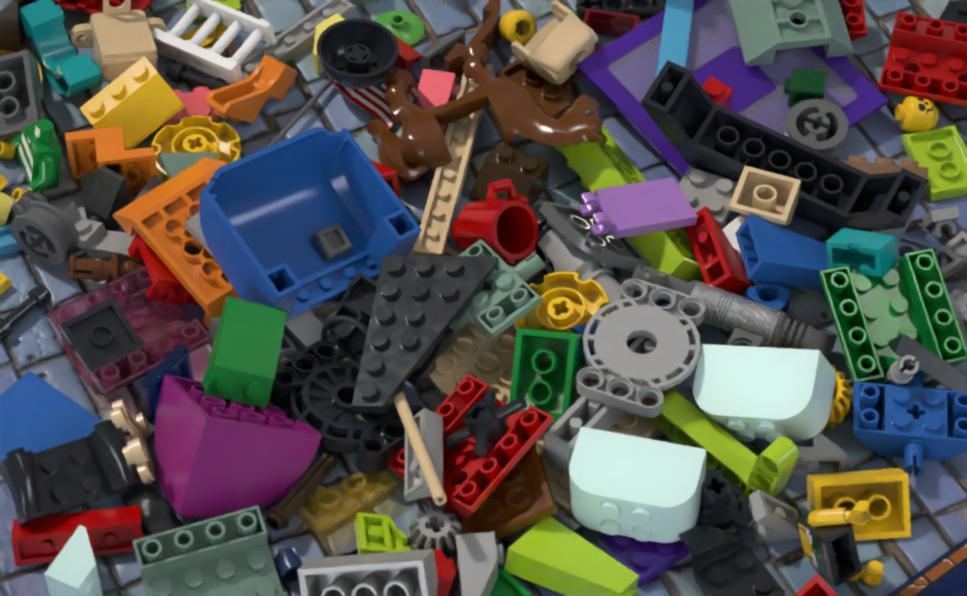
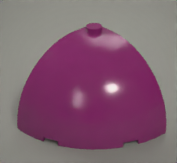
M165 374L157 405L154 434L155 464L158 480L166 499L178 512V515L186 519H196L197 516L214 518L257 505L259 509H262L287 493L303 476L317 452L322 435L311 426L299 420H296V423L286 418L287 412L270 404H267L266 408L207 395L202 382Z

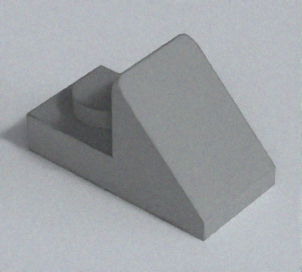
M74 201L62 211L72 221L78 231L79 244L77 247L90 250L107 232L103 223L82 218Z
M819 432L810 438L809 447L796 445L799 457L791 475L844 472L846 452Z
M759 489L749 495L753 508L751 513L754 518L751 527L758 544L801 538L799 531L795 527V523L799 518L796 508Z

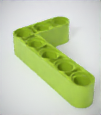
M673 390L668 391L664 395L662 412L656 417L649 418L656 428L676 444L706 449V468L708 470H720L723 478L728 479L729 483L740 488V496L747 498L750 504L749 495L758 489L775 498L785 488L799 457L796 445L784 436H778L759 456H756L681 394Z

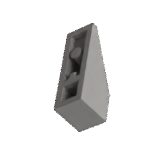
M494 531L456 535V554L461 596H490L498 578V564L504 563L502 544H496Z

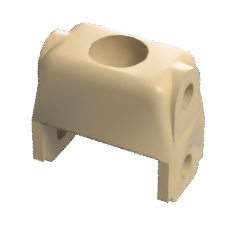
M558 0L550 4L552 13L556 17L542 27L525 47L517 41L510 45L512 53L519 63L554 85L564 83L578 69L577 64L594 52L595 43L598 41L596 33Z

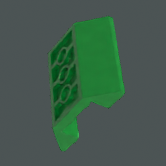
M933 248L905 253L900 262L882 277L860 274V271L850 272L848 265L819 272L853 383L857 381L889 385L890 381L884 383V376L889 371L890 366L895 361L900 360L901 357L895 354L887 344L890 340L902 334L907 335L953 366L967 361V347ZM924 373V377H923V378L930 377L929 375H927L926 373Z

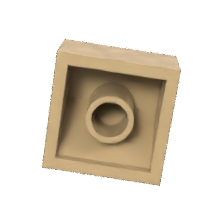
M744 166L728 210L788 225L791 223L798 204L801 180Z

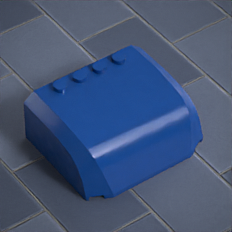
M314 127L222 166L216 170L209 183L200 193L199 215L201 229L207 246L225 276L242 300L287 310L286 322L343 296L349 283L360 272L374 281L377 280L383 256H408L422 231L347 128L337 132L326 131L322 127ZM339 223L353 248L350 252L326 262L312 240V236L316 232Z

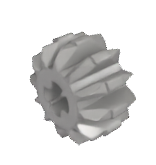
M430 506L428 513L418 511L416 519L411 520L408 541L413 546V550L434 549L435 551L440 548L445 555L452 557L454 548H456V535L462 534V526L460 522H457L455 513L446 515L444 507L436 512Z

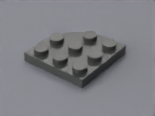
M544 201L539 211L546 217V223L563 235L562 240L564 243L572 248H580L598 259V262L605 268L613 269L617 267L632 273L637 265L651 266V263L626 237L616 239L614 233H607L599 237L594 236L590 230V225H596L593 214L582 216L578 207Z

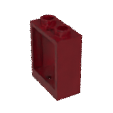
M587 8L583 23L588 25L596 34L621 37L639 26L640 16ZM595 48L592 54L599 51L600 48Z

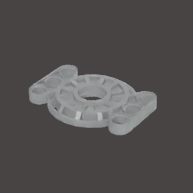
M633 278L624 281L620 288V300L602 307L586 325L583 334V353L589 367H585L577 373V392L585 398L643 417L651 418L659 415L663 409L664 396L662 391L680 384L692 373L697 365L701 346L700 335L696 327L704 321V302L697 297ZM637 290L642 295L632 298L627 296L626 292ZM658 299H666L670 302V305L660 307L654 302ZM694 308L699 311V314L689 316L683 310ZM596 324L597 328L595 335L590 334L591 329ZM690 334L693 336L695 345H690L689 343ZM637 337H644L655 342L657 346L649 353L639 354L629 349L627 341ZM588 345L593 349L594 355L592 356L590 354ZM694 356L690 364L687 366L688 359ZM587 378H593L599 383L594 387H587L582 381ZM615 388H624L628 394L619 397L613 395L611 391ZM651 397L656 399L658 403L654 406H646L641 400Z

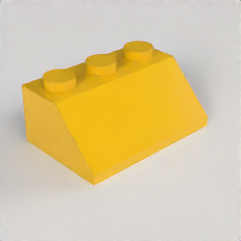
M144 56L79 109L95 129L122 126L126 150H132L183 109L185 105Z
M891 468L806 475L809 513L821 508H846L847 511H850L861 500L870 503V506L864 513H872L873 516L867 524L859 527L848 520V523L853 527L855 541L911 537L909 476L902 469Z

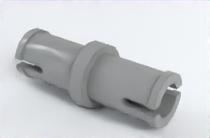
M903 356L890 366L889 371L884 376V383L890 381L889 385L899 386L907 384L918 371L919 362L917 361L913 364L912 361L916 359L914 356Z

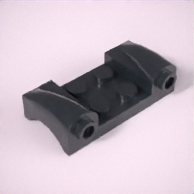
M109 419L94 425L95 431L91 432L89 436L34 454L32 451L25 452L23 447L6 453L7 459L3 460L0 464V475L11 492L19 526L21 527L138 486L142 480L139 476L137 465H129L122 450L123 447L127 446L128 442L122 427L118 429L112 420Z

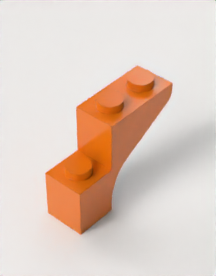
M265 54L258 67L247 78L211 91L205 101L213 106V113L224 119L228 117L238 124H241L242 121L253 124L266 100L270 101L274 97L283 101L299 72L282 61Z

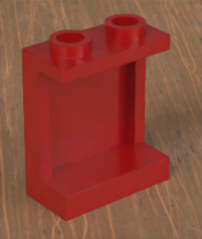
M137 232L127 251L130 258L143 259L152 281V286L146 294L148 301L199 305ZM187 246L185 248V251L190 255L198 254L195 246Z

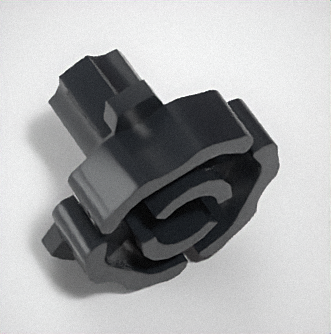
M708 470L706 481L702 483L701 506L694 528L707 524L723 530L725 525H729L730 527L724 531L738 536L742 529L748 530L754 518L749 514L748 499L745 497L740 498V488L729 483L728 479L723 478L720 470Z

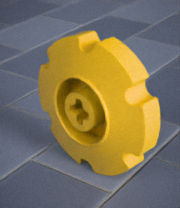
M188 116L180 118V123L177 125L167 124L156 134L151 144L154 147L158 177L163 181H167L168 175L164 167L161 168L158 161L160 153L216 152L217 160L225 161L228 164L241 159V143L235 129L226 122L214 123L212 117Z
M575 272L551 273L544 276L542 284L535 285L531 283L529 285L541 297L543 302L515 323L516 330L517 328L573 333L570 328L574 325L588 323L598 310L609 304L608 297L603 288L591 278L587 281H580L578 273Z

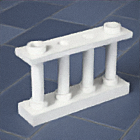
M187 0L190 6L189 10L170 32H164L157 28H154L151 32L157 53L215 78L223 79L230 84L245 79L240 69V64L260 40L275 45L277 42L273 27L267 20H259L213 0ZM199 14L209 18L191 40L185 41L179 38ZM219 23L229 26L211 49L199 47ZM240 31L250 35L232 58L220 55Z

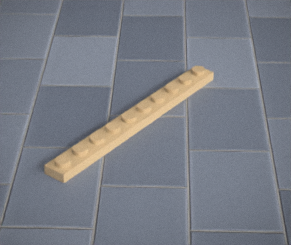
M487 64L485 66L486 70L493 75V64ZM464 73L456 99L479 86L467 80ZM484 108L448 125L445 140L452 162L436 168L420 224L422 231L415 242L413 256H444Z

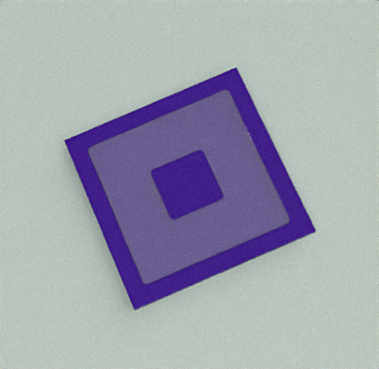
M694 0L685 68L693 71L692 76L700 85L710 76H713L732 88L734 91L731 111L784 135L787 115L792 107L787 106L788 95H783L785 78L791 77L792 67L826 71L823 100L830 101L843 110L848 119V129L888 104L889 100L844 56L826 58L823 45L776 50L773 64L746 67L728 0ZM665 10L579 62L577 68L683 178L688 167L698 168L684 161L641 106L642 99L656 79ZM799 19L791 20V22L796 25L804 24V22L800 21ZM804 124L800 125L797 128L802 135L804 130ZM830 128L827 140L835 135Z

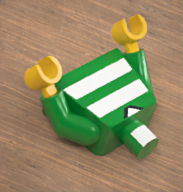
M42 119L37 121V123L24 126L22 132L12 138L11 143L0 141V158L11 160L17 149V156L29 184V189L34 194L37 191L41 193L45 189L59 187L62 150L51 121ZM16 188L13 191L11 197L16 200L15 203L26 190Z

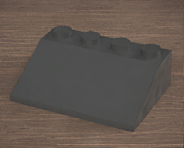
M28 50L0 56V138L21 133L24 126L41 120L42 85L38 61Z

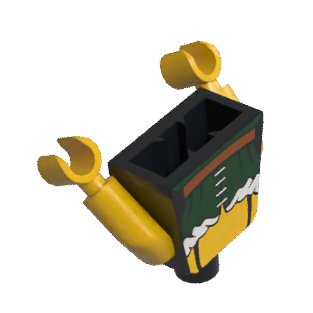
M861 500L857 502L850 511H847L846 508L816 509L810 512L809 515H801L795 523V527L800 533L805 556L835 587L847 580L858 581L859 578H862L869 586H877L884 576L882 572L884 565L878 561H870L866 569H861L853 527L848 523V520H850L859 527L868 523L873 514L864 513L870 506V503Z

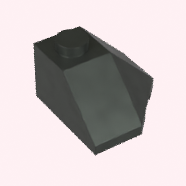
M105 166L97 168L92 173L90 171L84 173L81 176L86 218L103 223L108 231H117L121 226L113 218V214L130 204L126 178Z

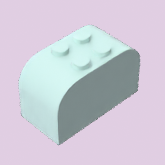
M701 344L693 383V396L697 405L710 419L741 441L753 442L757 438L765 439L772 443L778 436L787 437L791 441H804L817 435L828 422L837 373L820 350Z
M581 426L569 465L572 513L583 526L601 531L607 535H622L643 542L672 543L681 540L679 534L693 529L697 522L701 506L702 483L706 481V449Z

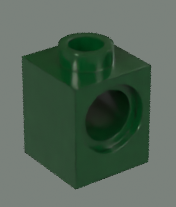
M792 67L791 77L785 78L783 95H788L787 106L793 107L797 103L808 99H823L826 71Z

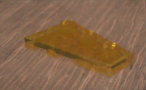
M384 470L377 475L358 473L343 478L341 484L326 489L324 485L318 486L295 514L323 540L354 521L357 512L366 513L399 492L398 483Z

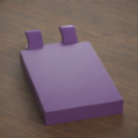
M674 177L595 190L594 194L586 192L581 194L585 204L578 206L582 216L593 214L596 225H590V230L594 236L599 237L607 233H614L616 239L692 226L696 224L698 217Z

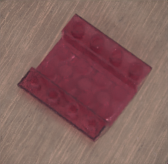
M145 265L47 313V318L66 357L94 395L107 396L212 342V337L197 318L189 322L175 303L148 301L146 294L152 286V281ZM114 298L144 345L90 372V377L62 334L60 324Z

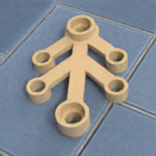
M123 399L113 402V410L110 411L115 426L118 429L125 426L131 435V441L127 442V446L122 448L124 456L129 465L136 464L138 466L139 476L142 482L147 484L155 480L153 472L156 471L146 442V437L152 435L150 424L143 412L137 415L135 412L132 413Z

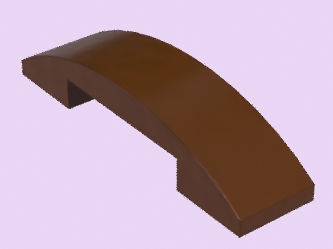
M501 0L488 1L483 8V25L468 44L481 42L486 45L489 51L491 50L499 34ZM458 42L444 58V72L456 73V77L464 73L462 66L465 63L462 59V53L466 45Z

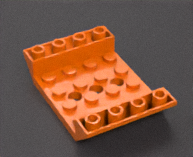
M205 157L113 214V218L130 237L136 235L137 232L205 310L203 323L209 329L210 319L222 315L227 296L241 299V297L233 288L215 258L184 227L185 222L199 212L202 189L206 187L218 168L228 164L225 161ZM187 246H196L201 252L197 255H190L185 251V248Z

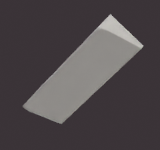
M424 408L413 417L443 487V418ZM405 431V500L411 501L431 497L432 495Z

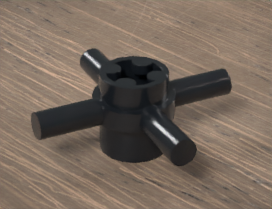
M492 390L485 391L483 401L473 405L465 414L463 422L467 426L445 437V445L451 449L473 437L476 440L475 455L479 457L485 456L487 449H493L510 429V426L504 420L527 408L526 400L520 396L506 405L497 408L495 406L496 393Z

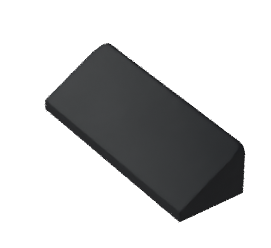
M902 334L888 342L887 345L895 354L901 358L906 355L914 356L916 359L912 361L913 364L918 361L921 371L950 390L967 392V375L907 335Z

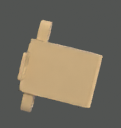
M103 0V13L92 14L89 23L77 24L69 32L71 42L75 47H91L95 61L99 64L103 73V78L100 79L113 82L144 56L157 70V49L151 32L154 28L164 32L167 29L162 19L156 17L146 18L144 11L131 10V0H125L119 7L111 6L109 4L110 0Z

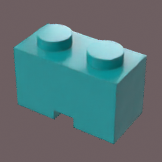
M842 228L826 241L829 269L848 265L850 271L858 270L860 274L882 277L898 264L897 236Z

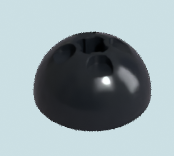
M347 19L336 22L327 27L317 41V56L322 69L333 81L348 88L362 89L378 84L390 74L398 58L399 46L394 34L385 26L371 20Z

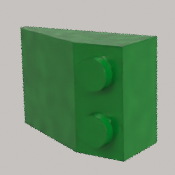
M227 296L202 380V385L207 395L266 408L275 379L287 310Z
M517 328L509 402L522 396L527 402V408L521 410L522 412H525L531 405L552 415L555 420L550 425H554L575 401L577 393L576 377L577 373L583 369L584 363L583 335Z

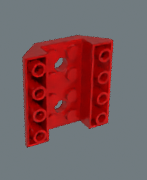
M897 12L878 90L967 107V83H965L967 82V25Z
M468 374L434 412L443 418V490L447 497L445 504L437 506L444 507L450 513H455V516L464 521L480 507L555 420L552 415L530 405L525 412L519 411L504 420L510 426V429L493 449H487L485 456L479 457L475 455L476 440L473 437L451 449L447 448L444 438L467 426L463 422L467 411L476 403L483 401L485 391L492 390L488 384ZM496 397L495 406L497 408L506 405V403L498 400ZM405 446L388 464L390 469L403 480L405 479ZM466 479L462 484L456 485L460 480ZM432 496L424 498L435 504Z

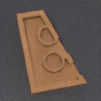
M849 155L848 161L840 160L868 174L901 172L902 168L923 178H928V168L918 167L919 161L901 160V165L892 164V159L875 157V163L866 162L865 156Z

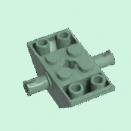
M482 239L470 246L459 256L498 257L499 269L493 270L484 282L485 287L479 294L473 297L472 303L459 320L455 319L449 327L456 334L471 323L489 341H492L543 302L541 297L525 282L538 271L545 268L541 258L535 252H532L530 256L515 267H509Z

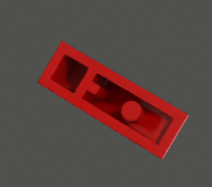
M705 206L696 213L698 216L696 224L685 227L704 281L708 285L740 295L751 286L744 264L710 209Z

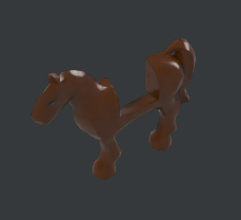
M481 42L468 44L462 53V59L465 63L462 66L465 78L479 85L477 88L456 100L433 108L423 109L414 105L409 100V92L414 84L408 71L404 69L391 71L385 80V100L390 105L391 119L403 127L401 138L392 133L380 118L370 119L367 125L368 134L374 136L378 143L377 154L379 163L396 170L398 182L407 183L409 180L414 181L429 169L451 163L450 151L440 127L460 120L487 106L505 143L514 141V136L517 135L549 146L561 147L579 145L583 141L599 142L604 139L599 134L603 121L601 118V105L597 99L581 95L561 118L555 119L537 103L535 97L526 89L505 78H498L486 70L485 66L489 62L490 53L486 45Z

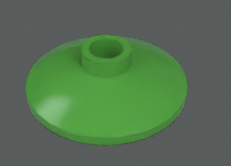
M389 11L381 14L374 20V22L388 28L410 47L418 44L425 33V26L421 18L409 11Z

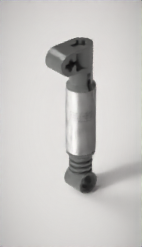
M642 264L635 266L631 278L640 279L697 297L705 304L703 323L712 324L716 328L719 327L733 333L736 327L763 337V344L773 348L776 346L782 347L785 344V348L792 346V349L820 350L829 362L838 337L836 333L818 326L809 325L808 328H805V323L799 326V321L796 320L794 323H791L792 319L788 318L785 312L776 310V308H770V306L762 305V303L759 304V302L756 303V301L745 297L742 298V296L735 295V293H729L697 280L689 282ZM637 290L626 292L627 296L632 298L642 295ZM658 299L654 302L655 304L658 302L670 304L666 299ZM694 308L683 310L689 316L699 314V311Z

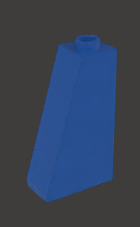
M749 215L735 234L749 280L824 291L819 272L829 269L826 244L757 216Z

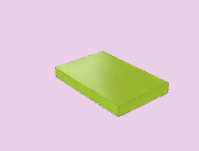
M955 125L902 135L901 143L909 159L919 161L918 167L928 168L927 179L929 183L925 190L931 202L967 195V148Z

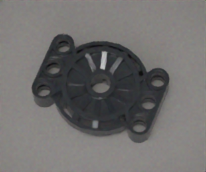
M320 340L278 365L268 400L270 404L276 407H288L290 419L294 423H296V420H299L322 435L319 443L320 447L335 452L358 453L356 467L361 473L377 475L389 467V462L405 446V428L394 401L385 413H354L352 401L360 368L359 362L338 361L339 346L330 340ZM417 405L409 406L413 416L424 409Z

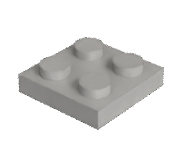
M688 167L679 184L680 189L695 213L705 206L708 207L720 227L723 228L731 212L728 208L738 182Z

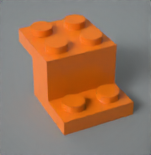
M122 126L65 133L73 180L81 179L84 173L89 171L92 173L97 168L105 166L126 178L128 195L131 198L137 197L151 177L158 178L154 147L126 150Z

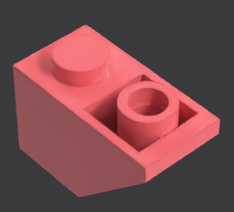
M423 69L418 86V107L429 109L456 100L460 85H456V73ZM447 125L441 126V130L446 131Z

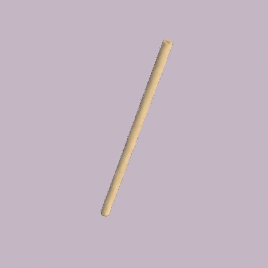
M402 390L400 394L394 397L393 401L436 505H443L447 501L446 494Z

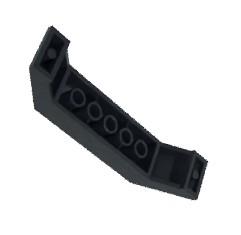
M667 60L641 101V106L687 164L736 182L739 181L744 166L801 180L798 204L794 214L834 233H837L842 228L867 232L904 228L929 183L928 179L902 168L901 172L870 175L720 106L711 99L692 76L693 71Z

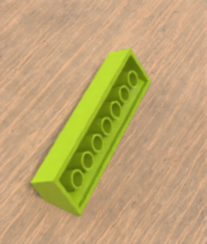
M604 125L599 130V134L604 138L602 141H583L579 145L565 147L553 146L560 154L567 158V166L581 177L580 183L593 194L598 189L646 182V179ZM683 227L626 237L651 263V268L689 282L693 280L701 282L704 280L690 239Z

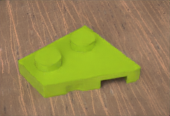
M356 513L355 532L358 555L412 551L407 545L408 537L396 527V524L388 515Z

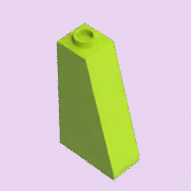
M551 516L540 520L508 548L504 570L509 574L563 595L638 596L639 594L637 585L640 576Z

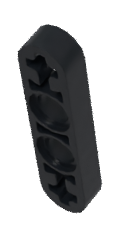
M577 0L576 16L583 21L586 8L640 16L639 19H650L665 10L666 0ZM639 3L645 4L647 7L637 8L634 5ZM617 5L620 8L617 10L609 9L608 6Z

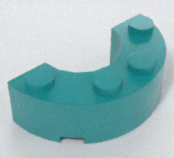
M39 0L20 8L26 37L32 36L36 49L32 50L33 55L37 58L45 78L61 97H70L99 84L100 78H103L101 67L97 62L93 63L88 54L79 56L77 47L72 44L67 36L63 24L65 16L59 5L55 6L52 0Z

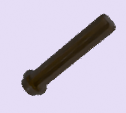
M326 452L322 453L276 507L268 509L265 521L271 529L280 531L288 527L289 519L336 466L334 456Z

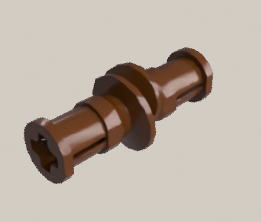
M113 252L110 260L102 258L82 259L75 258V255H70L69 281H74V279H88L96 282L106 281V289H109L112 281H114L116 290L121 289V282L126 284H152L145 263L130 260L126 262L119 261L117 252Z

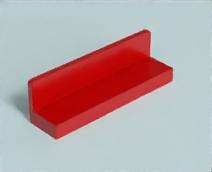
M141 506L58 514L21 527L17 519L13 520L11 534L15 566L53 562L79 525L86 527L94 557L133 553L135 551L132 541L144 537Z

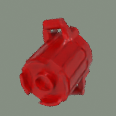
M510 179L494 181L488 184L487 201H473L461 207L462 211L452 224V235L456 246L460 247L463 251L482 239L506 264H515L514 259H516L518 265L530 256L532 252L536 253L534 247L539 236V224L536 214L528 205V199L518 196ZM507 192L508 200L497 199L496 193Z

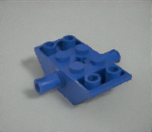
M920 369L917 371V376H913L905 386L854 381L852 434L880 456L904 458L903 471L908 473V476L911 477V468L913 466L914 477L921 476L924 473L923 460L942 462L967 451V392L923 388L924 372Z

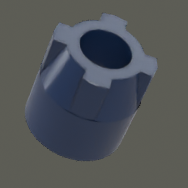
M296 548L279 549L273 561L282 580L287 583L298 580L297 569L303 565V562Z

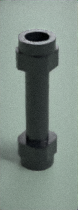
M170 63L166 70V77L176 83L185 81L199 87H208L209 90H216L230 85V83L220 78L211 80L186 70L185 65L179 63Z
M39 284L37 287H34L28 292V299L4 319L0 317V341L11 335V328L35 307L42 308L48 303L52 295L44 285Z

